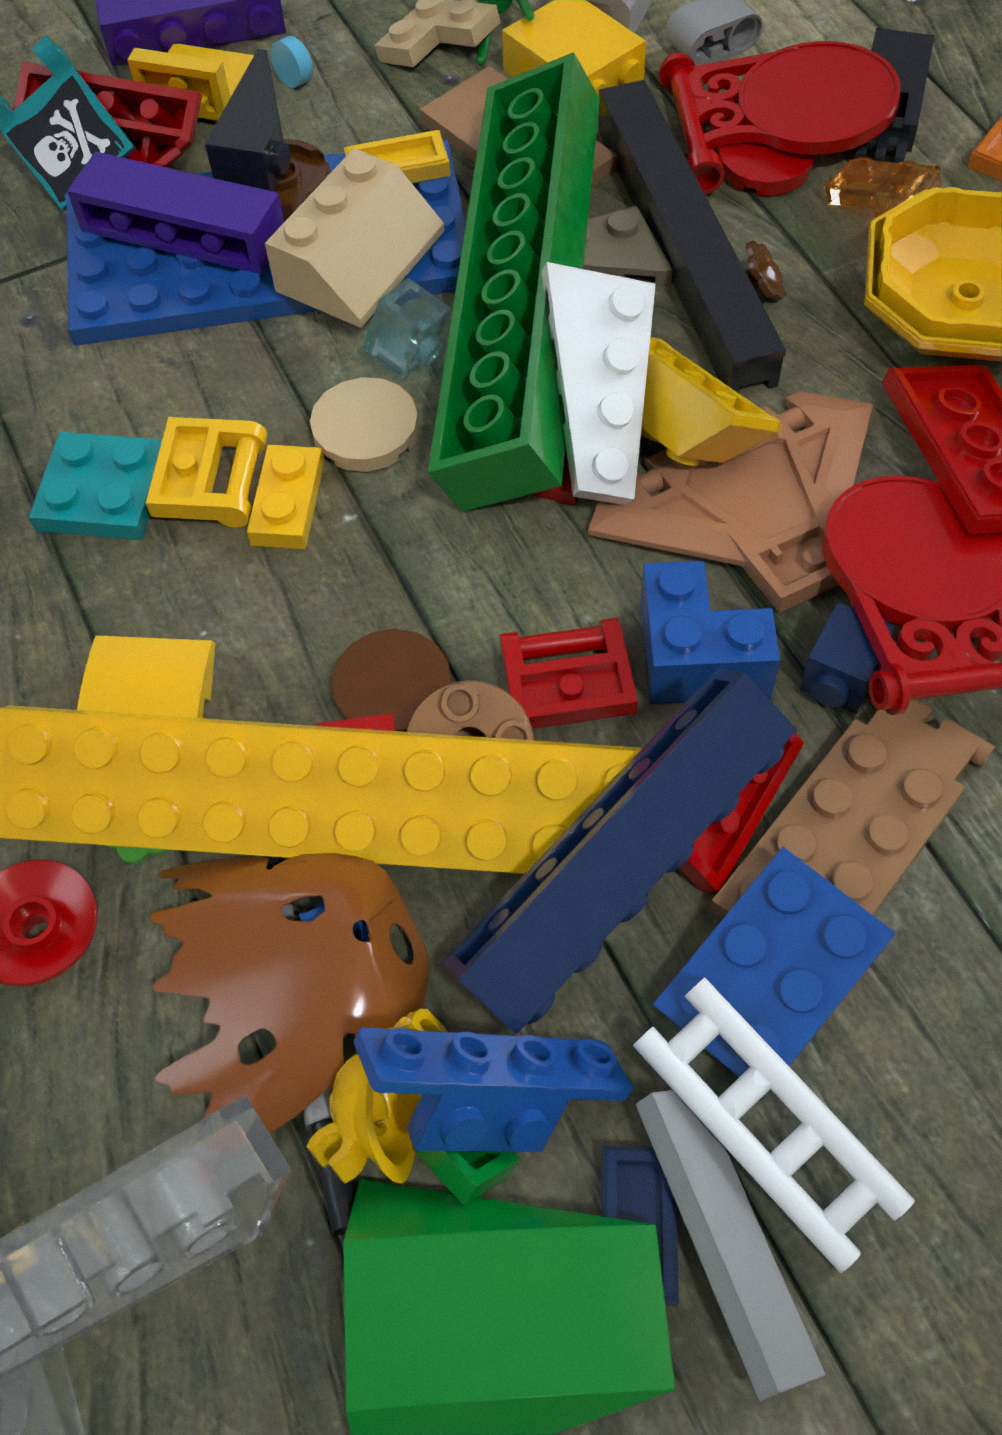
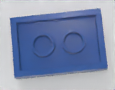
M783 846L653 1005L682 1030L699 1014L685 998V995L705 977L790 1067L892 940L895 932ZM720 1034L705 1048L707 1052L738 1078L750 1068Z

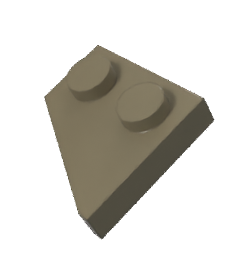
M637 206L588 218L583 269L625 277V274L654 276L655 286L665 287L671 285L673 269Z

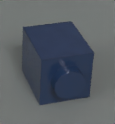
M837 602L808 657L800 690L813 695L817 701L826 706L841 707L857 714L869 690L870 677L874 672H878L881 664L853 608ZM885 622L892 637L895 626Z

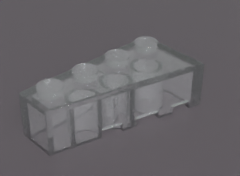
M243 1095L0 1238V1379L262 1236L292 1169L246 1095Z

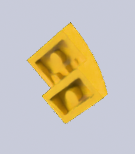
M96 635L85 667L77 710L203 718L204 701H211L216 643L212 640Z

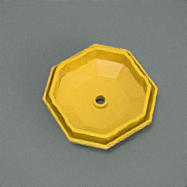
M933 187L930 190H923L869 223L864 304L874 316L920 354L1002 362V192L963 190L956 187Z

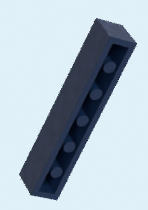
M716 669L442 961L443 964L472 994L517 1035L526 1024L535 1023L548 1012L555 1000V992L573 973L585 970L596 960L602 949V941L620 922L629 921L643 909L648 900L649 890L665 873L675 871L689 859L694 850L693 843L709 825L723 820L735 809L740 799L738 794L756 775L768 771L781 759L785 750L783 745L792 737L797 729L746 673Z

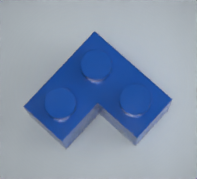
M704 561L644 563L640 610L650 705L685 703L716 669L746 673L763 693L771 699L780 664L773 609L710 611Z

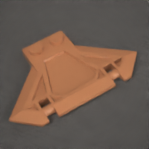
M799 391L785 397L784 403L788 408L785 412L776 414L766 406L761 408L781 421L783 430L780 437L729 461L721 463L700 460L697 466H690L666 455L668 449L644 459V464L648 471L636 477L634 500L628 506L598 501L588 528V535L739 565L745 570L778 613L783 612L839 585L824 559L821 542L822 530L836 499L854 485L873 404ZM801 428L803 429V430L800 431V432H797V433L794 432V431H796V430H798V429H801ZM660 490L662 491L661 493L651 497V494L658 492Z

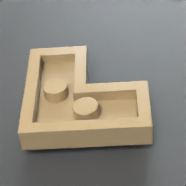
M419 0L415 8L402 20L391 25L389 32L374 45L379 62L414 67L439 43L476 47L501 23L497 6L476 3L475 0Z

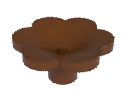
M754 240L746 244L749 269L745 270L752 286L754 289L760 286L764 295L769 299L774 298L776 301L785 297V292L781 285L783 277L778 266L772 261L769 250L762 243L758 245Z

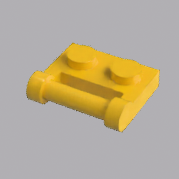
M168 417L146 499V506L150 516L218 520L221 524L232 528L246 526L251 513V504L248 501L257 455L265 449L267 440L266 429L257 422L246 420ZM223 446L235 447L236 452L226 494L212 493Z

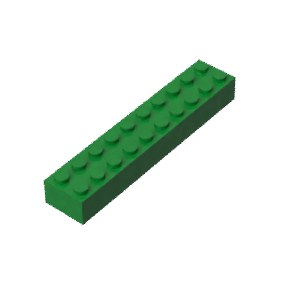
M574 52L488 87L486 92L428 466V474L462 512L562 486L566 447L563 424L566 420L562 395L558 394L556 371L558 370L555 342L550 337L548 292L544 291L541 271L546 262L583 269L600 103L598 94Z

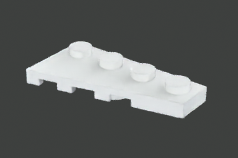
M546 262L541 273L544 291L548 292L550 307L548 323L551 340L555 342L558 364L556 380L558 394L562 395L566 420L563 424L572 494L574 497L628 506L635 497L655 283Z

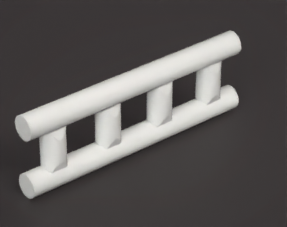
M704 977L685 995V998L699 1014L669 1042L653 1026L633 1047L837 1271L842 1273L861 1254V1251L845 1233L876 1203L894 1221L913 1205L915 1199ZM720 1034L750 1068L718 1097L689 1066V1063ZM770 1089L802 1122L771 1153L739 1120ZM822 1146L855 1179L824 1210L818 1206L792 1177Z

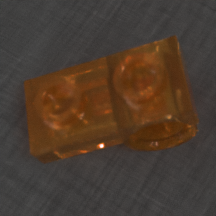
M865 157L850 160L825 186L828 204L874 209L875 217L877 218L925 189L940 188L942 185L940 166L919 165L914 161H902L899 163L878 162Z

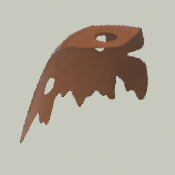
M338 853L301 854L285 860L268 870L266 866L269 858L265 856H245L192 863L169 868L158 873L159 878L178 879L173 884L172 889H200L212 895L209 898L179 907L155 911L150 915V920L153 924L163 926L164 935L178 939L183 943L182 948L173 956L172 969L154 984L153 990L163 993L207 998L210 1000L203 1022L220 1026L219 1032L212 1042L162 1069L154 1080L158 1083L169 1085L170 1091L174 1095L211 1092L213 1095L191 1153L190 1162L193 1166L200 1168L211 1165L248 1148L295 1118L316 1098L334 1084L338 1071L345 1064L343 1056V1037L345 1033L357 1035L362 1027L394 1028L400 1018L407 1016L410 1012L423 1009L429 975L427 950L390 876L374 861ZM321 896L324 900L325 911L310 922L288 920L282 913L283 906L303 897ZM360 920L366 922L369 931V942H362L354 937L353 926L356 922ZM393 924L398 925L405 932L413 950L411 964L404 963L393 949L389 934L390 927ZM261 1028L270 1031L275 1037V1049L254 1064H243L240 1061L238 1051L239 1044L243 1038Z

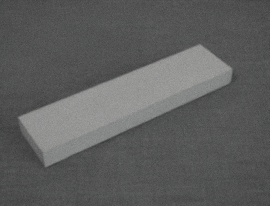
M673 1090L649 1094L636 1103L637 1110L759 1401H764L826 1376L726 1148Z

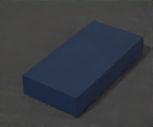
M603 1146L602 1216L656 1225L666 1306H677L679 1303L677 1205L654 1148Z

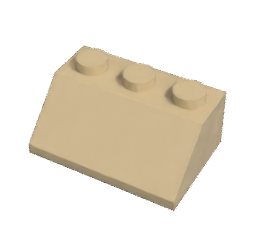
M354 148L265 242L275 291L362 328L442 235L445 229L444 222L396 164Z

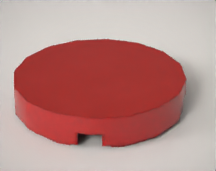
M734 143L721 146L718 149L725 172L724 179L738 190L743 191L744 186L756 189L755 195L766 197L787 194L801 187L807 181L809 172L812 171L815 156L790 153L761 143Z

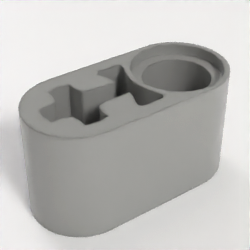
M696 0L681 6L671 15L666 25L665 34L668 41L680 53L690 56L695 66L719 62L750 49L762 33L763 20L744 0Z

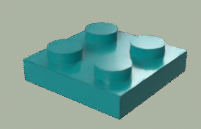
M59 432L28 517L34 530L143 540L150 518L146 499L162 440Z

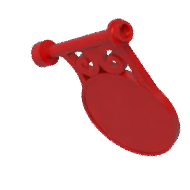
M836 41L800 43L771 53L695 66L690 56L676 52L668 55L659 68L661 84L666 89L673 91L689 154L686 160L704 194L717 190L725 177L721 158L712 149L734 143H761L782 151L797 154L818 155L846 151L874 139L891 124L898 110L901 90L899 77L886 59L867 48ZM745 75L742 82L737 76ZM706 83H708V91L702 88ZM710 120V131L703 133L701 125Z
M882 476L864 480L844 491L832 505L825 521L821 537L822 551L831 574L847 593L882 666L880 671L874 672L869 680V695L874 707L877 710H885L890 715L903 714L907 710L910 700L1001 689L1002 663H994L993 661L999 660L1002 656V533L969 535L941 485L933 480L912 476ZM883 619L903 626L896 639V643L893 641ZM970 637L981 638L976 648L972 646ZM915 639H921V640H927V641H926V642H920V643H919V642H918L917 640H915ZM935 647L938 656L932 660H927Z

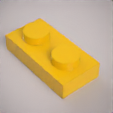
M267 445L247 529L251 546L306 549L324 467L322 448Z

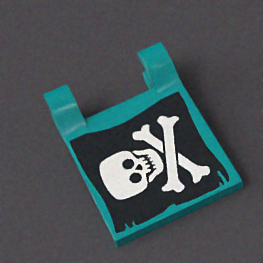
M45 35L32 49L51 71L52 77L15 110L0 95V131L60 209L66 211V192L95 151L127 158L136 148L78 73L65 51L59 44H54Z

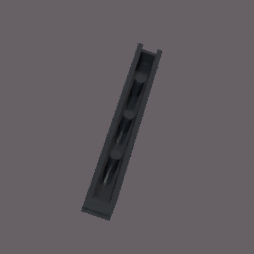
M640 80L599 89L598 132L605 146L617 154L616 169L634 206L639 208L673 269L672 284L718 379L737 393H739V387L762 381L765 382L768 389L777 387L786 349L646 81Z

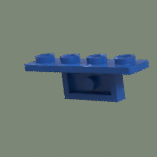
M362 1027L359 1029L354 1040L355 1048L370 1086L375 1092L422 1094L406 1128L415 1151L542 1152L570 1099L626 1101L633 1089L631 1082L609 1045L594 1039L577 1040L542 1038L532 1035L506 1036L475 1034L472 1032L454 1033L418 1031L405 1028L383 1029Z

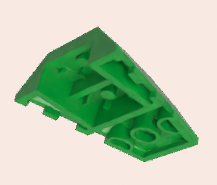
M360 1179L343 1241L346 1415L351 1435H555L676 1391L657 1227L655 1224L480 1197L464 1206L453 1193Z

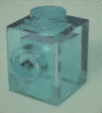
M407 278L379 300L362 349L405 379L421 364L425 367L430 366L439 355L444 345V340L440 338V334L451 308Z

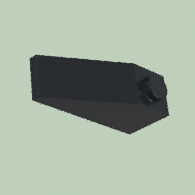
M257 49L205 142V147L213 178L273 192L281 175H285L288 172L291 152L289 145L284 143L267 50Z

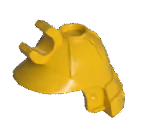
M418 1009L415 1012H410L407 1016L400 1018L394 1028L447 1032L441 1022L428 1009ZM356 1054L345 1062L336 1075L333 1091L329 1098L333 1123L319 1129L310 1138L306 1147L319 1165L324 1168L329 1164L337 1177L345 1184L362 1171L367 1158L371 1159L393 1182L402 1184L411 1173L416 1154L406 1128L422 1094L375 1092L370 1086L359 1055Z

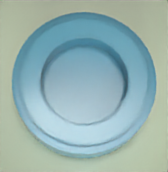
M286 36L274 42L270 49V57L273 68L282 83L289 88H296L310 81L313 65L310 54L304 44L294 36Z

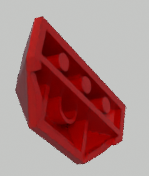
M22 61L13 110L52 77L51 71L45 65ZM78 71L135 146L136 150L127 159L170 168L193 144L202 95L199 92Z

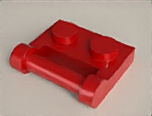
M618 617L599 620V626L523 637H519L518 631L499 634L509 694L519 702L526 712L532 729L637 714L638 700ZM603 649V653L530 664H524L523 660Z

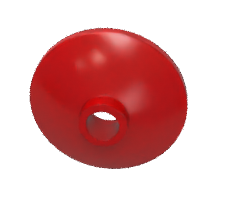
M30 860L14 864L0 871V984L27 987L45 983L69 970L86 952L97 927L98 908L91 887L73 868L52 860ZM40 923L48 924L40 935L28 939L29 932L35 925Z

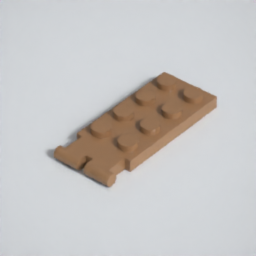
M918 699L910 700L909 706L903 714L890 715L885 710H878L867 725L855 718L712 899L710 911L723 920L784 846L874 916L960 799L966 786L957 781L959 776L971 761L982 768L996 746L948 717L937 730L932 728L926 722L934 709Z

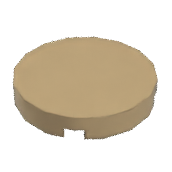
M360 377L343 381L325 391L313 406L310 426L315 446L322 448L323 457L325 454L328 458L334 460L335 466L346 471L370 472L391 466L399 461V454L404 452L407 447L409 451L417 440L419 420L413 398L400 385L383 378Z

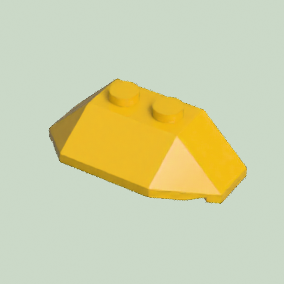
M650 337L641 435L667 447L666 455L690 466H697L700 460L724 463L780 437L783 425L779 419L756 406L673 349L662 339Z

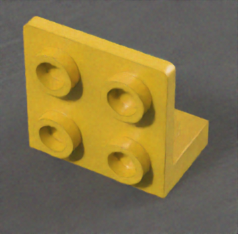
M173 44L168 53L134 48L127 60L133 81L199 92L202 95L198 117L216 121L221 116L254 55Z

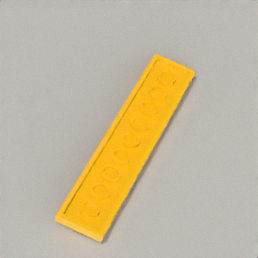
M8 705L0 708V838L292 858L301 854L338 853L372 860L376 864L525 874L642 748Z

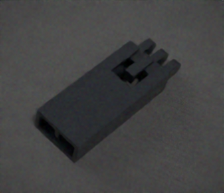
M876 28L871 51L882 56L895 69L900 80L902 102L899 117H894L891 124L877 137L857 147L854 163L863 164L867 157V152H875L873 165L883 167L885 154L893 155L892 168H903L906 152H912L918 128L935 35Z

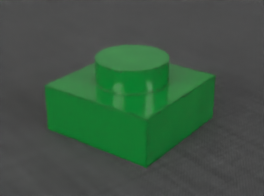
M415 1152L464 1206L508 1179L521 1159L515 1152Z

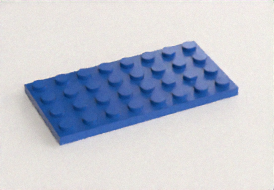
M448 139L443 140L450 162L451 176L412 183L444 222L445 231L384 302L456 292L466 222ZM345 154L324 155L325 161L329 163L330 172L345 158ZM212 172L198 173V175L213 178ZM66 192L69 333L75 346L320 311L276 292L269 264L263 274H258L83 232L80 229L70 198Z

